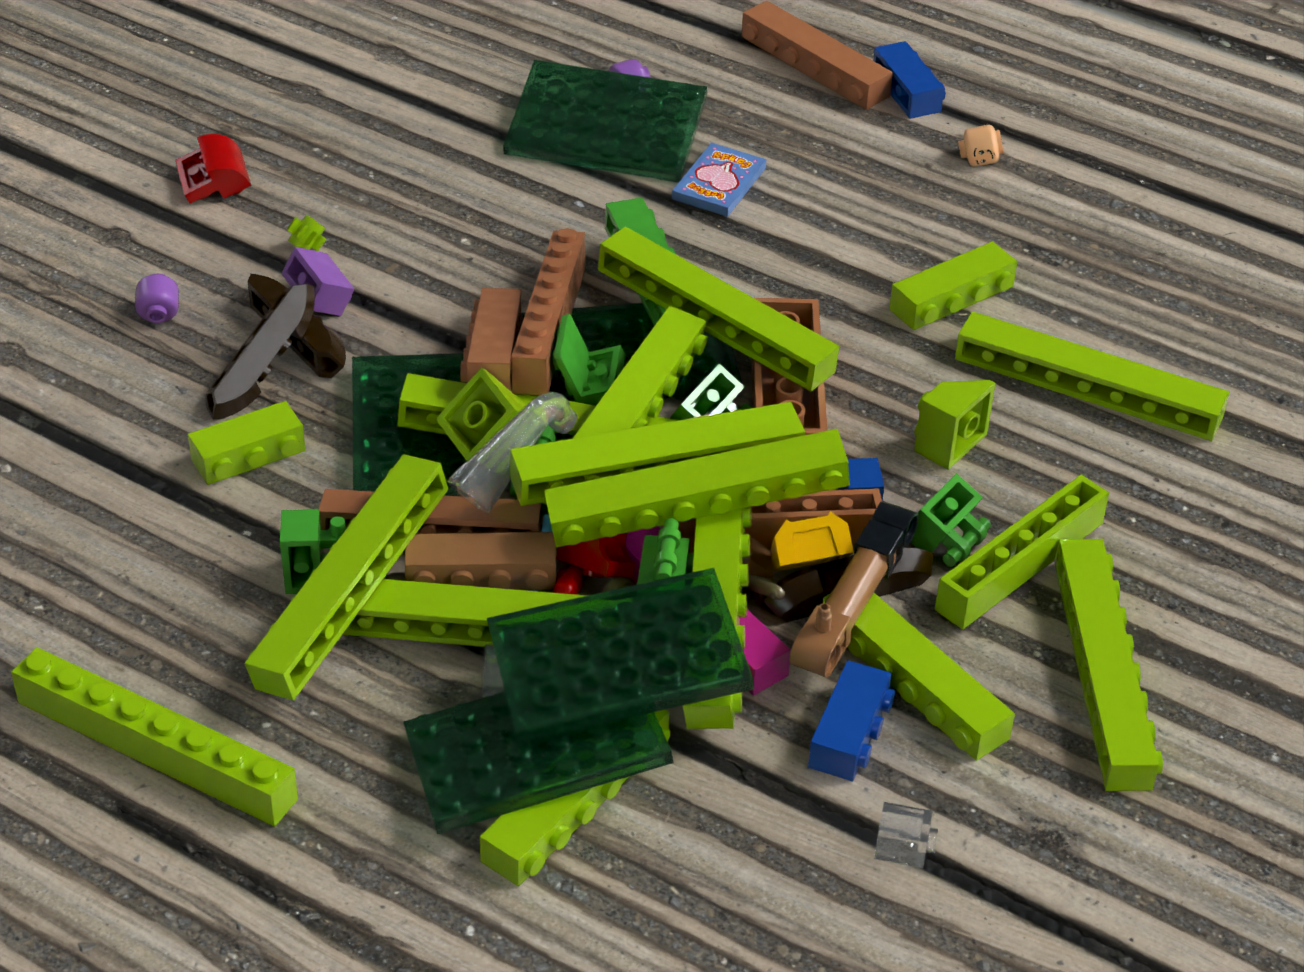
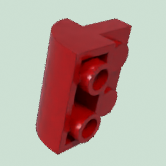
M221 134L199 136L197 140L200 148L175 160L184 195L190 204L199 199L207 198L215 191H219L223 199L233 194H239L245 188L252 186L239 146L227 136Z

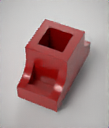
M627 533L584 541L575 545H565L558 547L556 559L583 568L582 574L591 577H633L635 562L629 558L626 552Z

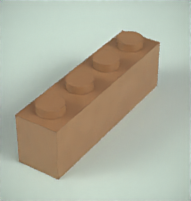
M553 532L416 534L405 549L406 581L514 590H553L556 583V545Z

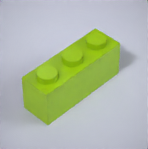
M287 401L188 433L191 460L207 485L306 451L303 424Z

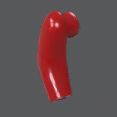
M572 566L569 569L562 568L559 570L553 593L578 595L583 585L581 569Z

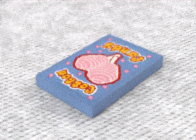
M711 142L674 187L672 199L728 217L766 169L767 159Z

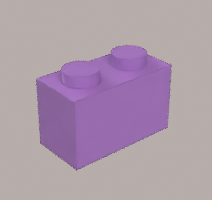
M295 247L281 273L290 286L303 284L314 286L315 302L313 311L341 316L355 290L329 255L319 251Z

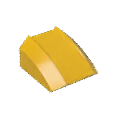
M831 511L827 516L790 522L786 519L772 541L771 565L773 572L826 563L850 556L854 551L848 523Z

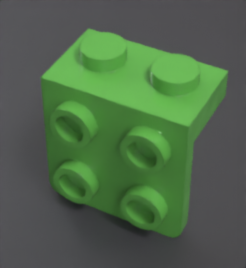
M570 314L562 315L560 327L556 331V347L552 351L554 367L556 370L561 371L565 379L566 390L570 396H574L576 402L596 405L623 370L625 353L621 345L589 352Z

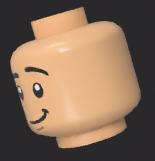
M989 124L966 129L964 131V140L958 141L961 159L967 158L972 167L996 163L999 160V154H1004L1000 130L995 131L994 127Z

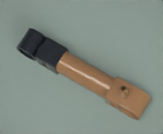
M885 501L879 503L872 519L869 520L855 543L853 558L825 603L815 607L807 622L798 633L790 653L791 665L826 678L833 673L837 663L851 642L853 626L882 578L888 580L903 555V547L906 548L911 543L919 520L917 512Z

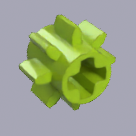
M307 214L302 220L295 217L287 228L292 233L288 241L295 247L309 250L313 248L319 251L327 240L321 235L326 228Z

